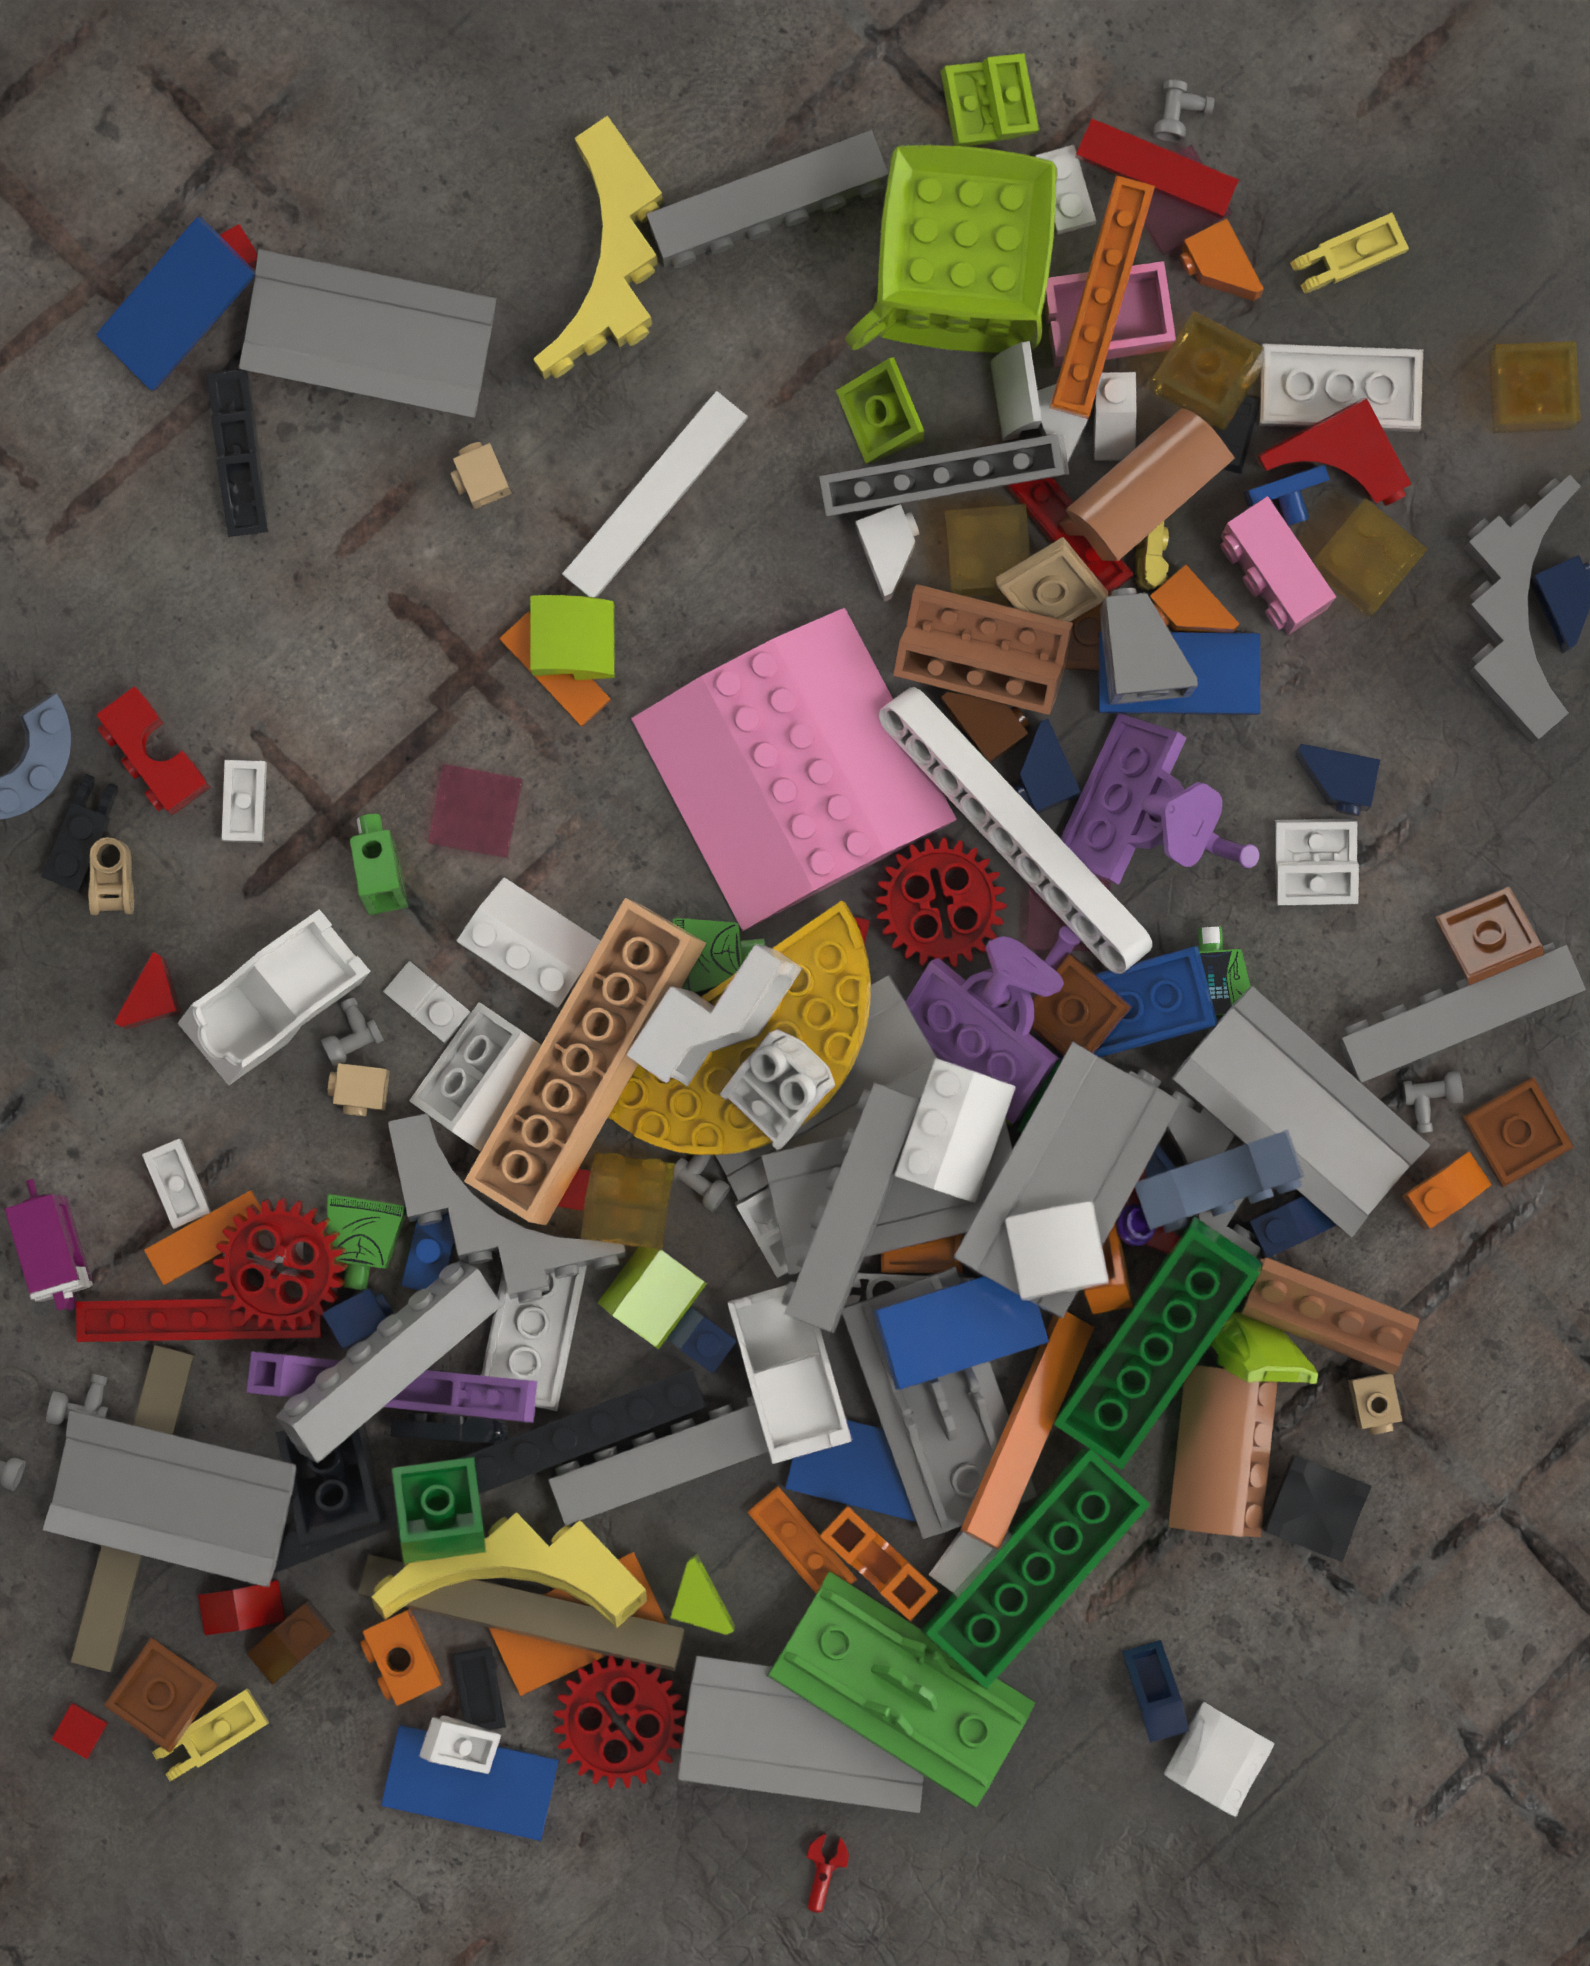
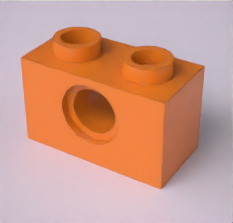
M407 1609L362 1631L365 1639L360 1641L361 1647L369 1663L376 1661L382 1676L377 1678V1681L387 1701L393 1698L396 1706L444 1683L411 1609ZM400 1647L407 1650L411 1658L407 1669L399 1670L391 1665L389 1654L393 1648Z

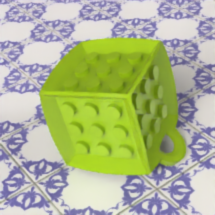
M942 145L896 147L889 158V176L881 225L877 302L874 304L873 309L846 336L845 341L852 350L860 349L880 336V338L908 344L957 351L1001 353L1016 344L1030 341L1031 351L1035 349L1042 338L1041 313L1046 294L1054 237L1058 171L1053 161L1024 154L976 147Z

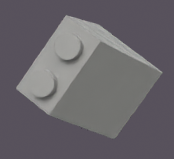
M1122 588L1111 591L1112 596L1106 597L1099 609L1109 704L1115 705L1190 697L1198 687L1197 677L1148 594H1136V588Z

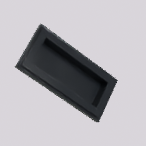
M1223 387L1212 428L1235 457L1222 470L1242 474L1260 404V397Z
M492 1646L451 1654L463 1722L487 1730L505 1728L506 1722Z

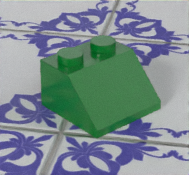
M474 1457L392 1468L404 1564L486 1552Z

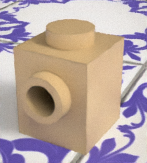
M476 442L465 446L459 450L460 456L453 458L457 470L450 472L459 495L467 492L474 509L511 494L490 443L482 446L481 442Z
M338 1063L337 1072H330L328 1096H334L333 1104L343 1106L342 1114L366 1117L367 1109L385 1111L390 1071L382 1068Z
M1382 1373L1348 1380L1357 1427L1359 1429L1368 1428L1369 1435L1394 1431L1392 1423L1401 1422L1402 1417L1393 1375Z

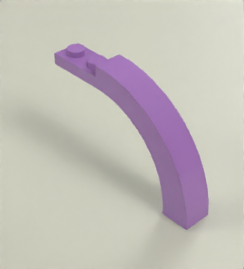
M251 1352L247 1393L293 1397L306 1391L315 1383L317 1376L322 1371L334 1367L340 1361ZM426 1370L384 1407L533 1422L538 1381Z

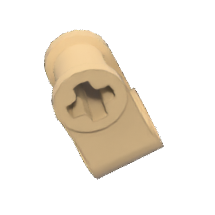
M109 837L99 839L93 844L89 855L90 882L88 898L90 914L98 915L100 911H124L126 915H131L134 911L131 851L120 840ZM114 845L120 851V860L115 866L107 868L102 863L101 855L106 847ZM119 895V898H104V896Z

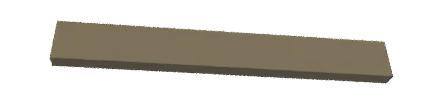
M154 1345L133 1425L175 1435L195 1355ZM101 1545L71 1663L112 1672L143 1555Z
M368 1555L358 1596L372 1600L371 1596L375 1594L374 1589L377 1584L388 1575L396 1576L406 1565L403 1562ZM475 1579L441 1587L404 1606L405 1608L673 1671L676 1670L685 1634V1628L630 1616L616 1628L591 1606Z

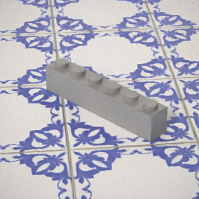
M870 130L646 214L647 221L664 267L673 264L674 268H681L697 260L696 255L710 250L712 254L722 253L731 249L734 246V241L747 236L749 240L762 238L772 232L771 227L786 223L787 226H794L802 223L809 218V213L823 208L824 212H831L846 205L845 200L854 196L861 195V198H869L877 195L884 190L883 186L887 184L889 174L873 132Z
M1054 434L819 476L826 516H836L1069 475L1063 434Z
M1553 942L1543 946L1544 955L1470 986L1466 979H1462L1456 982L1459 990L1447 995L1443 994L1442 989L1435 990L1419 997L1422 1005L1407 1011L1405 1005L1402 1004L1381 1013L1384 1021L1369 1026L1367 1019L1344 1028L1347 1036L1339 1039L1338 1043L1352 1075L1360 1083L1585 991V986L1568 946L1565 945L1556 949Z
M877 1083L873 1084L871 1091L866 1089L863 1091L856 1112L862 1115L857 1128H849L843 1141L841 1150L847 1152L841 1168L835 1166L829 1177L826 1189L832 1192L827 1205L820 1204L813 1218L811 1227L817 1229L812 1243H805L799 1254L796 1265L802 1269L797 1282L790 1281L785 1290L781 1303L787 1306L784 1314L835 1333L894 1181L901 1155L920 1104L919 1099Z
M460 1260L457 1263L448 1265L440 1272L439 1278L430 1286L414 1293L410 1297L408 1304L397 1314L381 1321L377 1327L378 1330L365 1341L354 1344L347 1351V1356L338 1364L322 1371L312 1386L303 1393L290 1398L286 1402L284 1409L275 1418L298 1451L318 1463L501 1307L502 1304L478 1268Z
M754 1397L746 1398L749 1406L733 1411L731 1404L708 1412L710 1420L695 1425L693 1418L670 1426L672 1434L657 1439L655 1433L652 1432L631 1441L634 1448L618 1453L617 1447L614 1446L595 1453L593 1456L596 1462L580 1467L578 1460L555 1468L557 1476L550 1478L549 1482L565 1526L769 1452Z

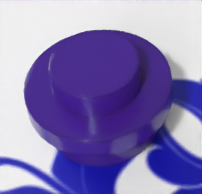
M1133 1204L1124 1207L1116 1220L1118 1235L1125 1243L1132 1246L1147 1243L1156 1228L1149 1229L1141 1205Z

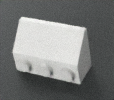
M504 877L479 906L457 939V942L561 1011L599 945L600 940Z
M478 1002L409 1101L467 1143L482 1151L540 1049L541 1044Z
M935 1058L895 1176L976 1203L1016 1087Z

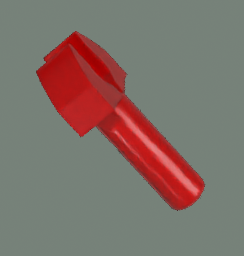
M826 1833L818 1836L809 1845L807 1858L812 1859L817 1867L807 1908L811 1912L820 1913L823 1911L832 1872L838 1867H847L849 1852L842 1837H839L836 1855L831 1857L828 1862H825V1856L822 1853Z

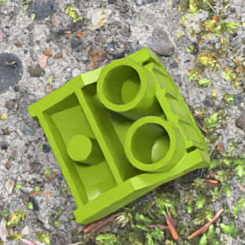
M1233 1312L1210 1344L1218 1353L1217 1364L1225 1367L1226 1371L1246 1382H1306L1317 1384L1318 1373L1314 1365L1307 1360L1299 1347L1284 1331L1242 1315L1240 1312Z

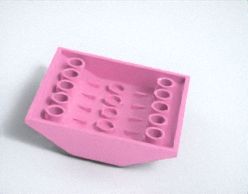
M845 607L767 641L700 676L631 718L743 932L957 821L943 792L882 727L878 715L879 710L891 702L893 698Z

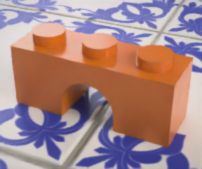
M846 1505L820 1533V1537L834 1551L860 1572L909 1621L937 1593L938 1589L850 1506Z

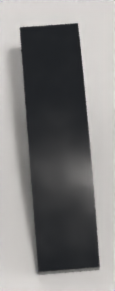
M233 369L207 373L213 413L211 418L217 450L216 461L228 537L268 532L264 485L248 371Z

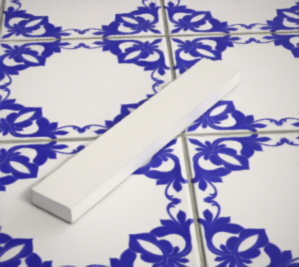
M716 391L562 573L563 577L587 597L597 598L748 419L747 415Z

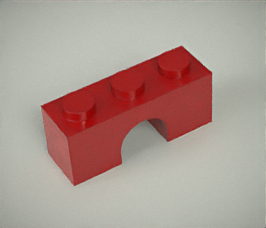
M136 686L96 714L102 722V725L97 730L111 748L116 744L119 745L126 755L120 761L134 779L140 776L144 779L150 788L144 793L158 812L165 808L173 816L211 788L210 784L183 750L167 761L150 759L146 749L147 740L150 734L164 724V722Z

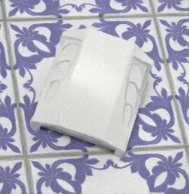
M777 1029L769 1033L758 1048L738 1068L720 1095L725 1100L729 1098L773 1141L772 1146L779 1150L792 1138L812 1109L835 1086L829 1066L803 1041Z
M1203 1701L1188 1726L1189 1731L1184 1733L1163 1774L1219 1809L1236 1817L1251 1785L1268 1758L1274 1743Z

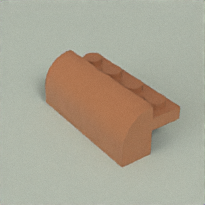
M1181 408L1065 510L1068 515L1059 524L1068 536L1084 535L1102 561H1119L1235 457L1206 421L1194 412Z
M916 584L912 594L907 626L899 642L893 676L1050 715L1064 674L1073 623Z
M1267 1257L1265 1260L1260 1259L1263 1262L1261 1272L1245 1294L1240 1314L1392 1375L1396 1373L1400 1367L1403 1353L1417 1330L1420 1318Z
M1195 1366L1184 1381L1168 1527L1220 1535L1261 1537L1278 1382H1246L1222 1368Z

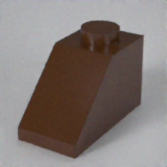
M947 692L941 696V704L969 742L990 764L1028 736L1025 727L1029 723L1016 706L1009 708L1004 703Z
M308 1601L272 1630L247 1655L269 1682L274 1685L336 1631L312 1602Z

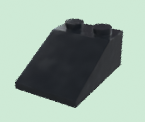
M365 1424L361 1425L318 1463L301 1454L284 1430L276 1432L282 1461L296 1465L291 1504L302 1547L381 1524L375 1466Z

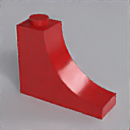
M1361 398L1256 455L1263 470L1266 471L1286 463L1300 461L1320 462L1334 466L1352 477L1367 493L1371 502L1378 503L1382 501L1384 506L1406 496L1404 488L1412 485L1367 398Z

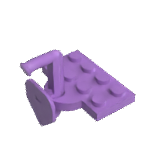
M1118 713L1060 838L1096 877L1119 885L1136 848L1150 849L1163 843L1165 855L1185 867L1196 864L1204 850L1238 862L1245 868H1252L1257 864L1259 860L1257 847L1251 844L1241 845L1223 839L1213 833L1222 812V798L1220 794L1207 784L1197 782L1184 789L1181 782L1170 775L1186 741V737L1179 732Z
M1064 926L1059 930V938L1045 961L1013 938L1002 936L989 941L986 951L992 968L974 974L966 981L939 958L930 961L906 1000L910 1011L937 1059L1016 1087L1005 1117L1012 1124L1021 1120L1059 1060L1057 1056L1029 1034L1034 1021V1003L1030 993L1050 996L1059 992L1063 987V979L1055 970L1068 954H1071L1075 945L1081 942L1068 926Z

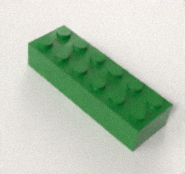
M1194 1216L1134 1302L1133 1307L1127 1312L1058 1411L1054 1425L1122 1470L1261 1272L1263 1262Z
M1082 1448L1008 1531L1000 1549L993 1548L920 1631L980 1686L987 1689L1151 1504L1091 1449Z

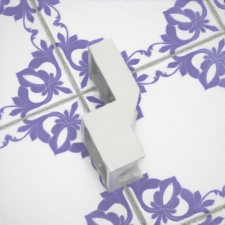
M320 909L264 947L223 983L191 1004L178 1022L179 1026L228 1085H231L287 1045L302 1025L360 985L370 973V970L362 960L351 952L333 930L332 924Z
M755 944L716 1006H713L693 991L671 986L630 1048L627 1056L665 1083L672 1077L688 1086L710 1052L759 1036L802 970V967L777 950Z
M788 1284L728 1301V1307L772 1464L852 1442L820 1328L784 1314L787 1306L781 1303Z

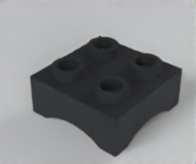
M1292 1455L1263 1531L1343 1562L1357 1520L1372 1486Z

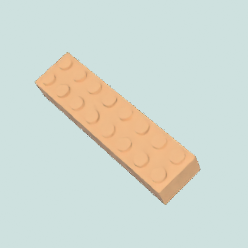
M625 898L464 1182L528 1222L547 1225L638 1065L637 1062L627 1056V1053L671 986L682 988L707 943L645 906Z

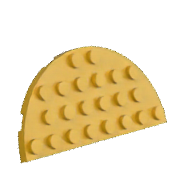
M840 901L772 948L801 966L802 970L759 1036L710 1052L688 1086L672 1077L665 1083L638 1064L608 1118L614 1120L622 1128L634 1134L633 1136L643 1141L681 1153L726 1155L742 1153L772 1143L773 1141L729 1098L725 1100L720 1093L738 1068L758 1048L767 1035L777 1029L799 1038L830 1068L835 1086L812 1109L801 1126L813 1118L832 1099L847 1078L861 1049L868 1025L871 1004L869 962L863 938L846 902ZM737 973L706 993L702 998L716 1006Z

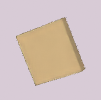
M1064 537L996 577L997 587L1016 609L1067 622L1074 620L1101 604L1108 597L1106 588Z

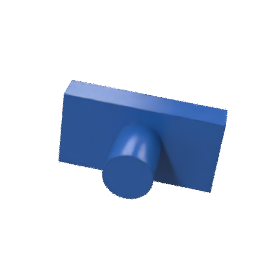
M1321 465L1244 491L1243 493L1248 507L1254 506L1267 496L1270 500L1278 498L1284 520L1289 526L1310 519L1301 490L1330 479L1325 465Z
M449 1214L442 1215L443 1221L431 1225L419 1226L417 1220L401 1286L416 1290L426 1289L439 1278L440 1272L450 1264L455 1239Z

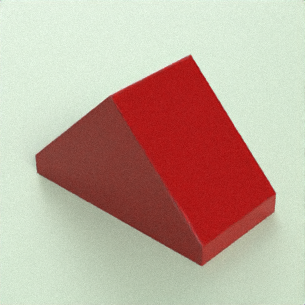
M154 952L152 953L114 1021L116 1025L130 1029L181 1013L167 961L164 957Z
M279 1580L271 1581L269 1586L254 1584L198 1595L205 1635L241 1631L282 1622L286 1619Z

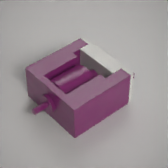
M34 1179L27 1180L26 1185L30 1198L23 1200L21 1204L4 1209L30 1297L40 1302L54 1299L57 1311L65 1308L68 1311L76 1309L73 1293L93 1286L68 1198L67 1196L55 1194L38 1196Z

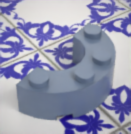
M57 693L49 695L18 716L25 730V748L19 762L8 773L0 776V820L20 815L37 806L54 790L64 774L70 755L71 731L66 710Z
M1288 1130L1206 1159L1138 1181L1135 1188L1149 1229L1163 1226L1164 1232L1168 1233L1188 1226L1186 1217L1209 1209L1213 1217L1235 1210L1234 1201L1248 1196L1250 1204L1273 1197L1271 1189L1273 1187L1277 1188L1278 1194L1302 1187L1300 1178H1303L1304 1174Z

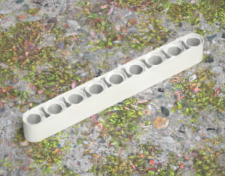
M909 687L879 710V720L885 731L1105 967L1116 974H1122L1151 951L1152 940L1144 927L920 689Z

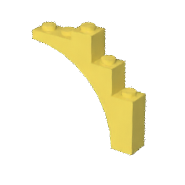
M608 115L575 137L576 147L592 174L600 199L603 223L601 252L592 286L577 315L554 342L533 358L536 368L544 379L551 375L558 378L568 372L574 366V359L584 352L587 355H592L607 344L605 338L609 335L612 336L619 348L627 342L632 346L644 339L649 334L647 328L652 326L651 316L628 284L632 281L635 284H639L655 272L653 267L658 264L657 255L634 223L638 220L641 223L647 222L646 214L661 209L659 206L664 203L663 195Z
M517 1512L509 1519L506 1517L501 1518L488 1531L489 1537L485 1539L486 1552L405 1563L406 1567L396 1576L388 1575L382 1579L374 1589L375 1594L371 1596L374 1608L386 1620L411 1601L448 1585L472 1579L492 1578L533 1581L567 1592L597 1610L616 1628L647 1602L646 1589L581 1520L572 1527L567 1525L561 1528L551 1539L553 1544L548 1546Z

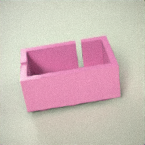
M1164 261L1132 266L1106 360L1173 350L1176 337ZM1088 272L1048 278L1044 306L1047 324H1050L1048 333L1054 367L1062 366Z
M1268 496L1226 524L1221 534L1224 542L1220 544V547L1227 559L1232 564L1238 562L1246 573L1242 578L1254 597L1261 595L1266 600L1269 608L1265 610V613L1276 630L1279 631L1283 628L1286 634L1290 635L1330 607L1336 598L1335 594Z

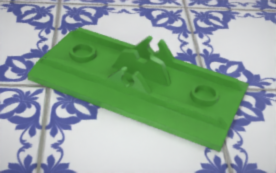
M829 1571L816 1596L767 1676L963 1802L976 1808L1021 1732L1035 1702L998 1678L987 1689L983 1688L920 1631L921 1629Z

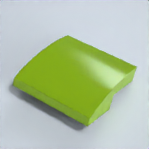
M1024 53L987 57L983 62L948 65L940 70L954 146L965 147L1022 137L1039 131Z
M568 595L530 596V670L532 675L573 674L575 680L615 678L614 601Z

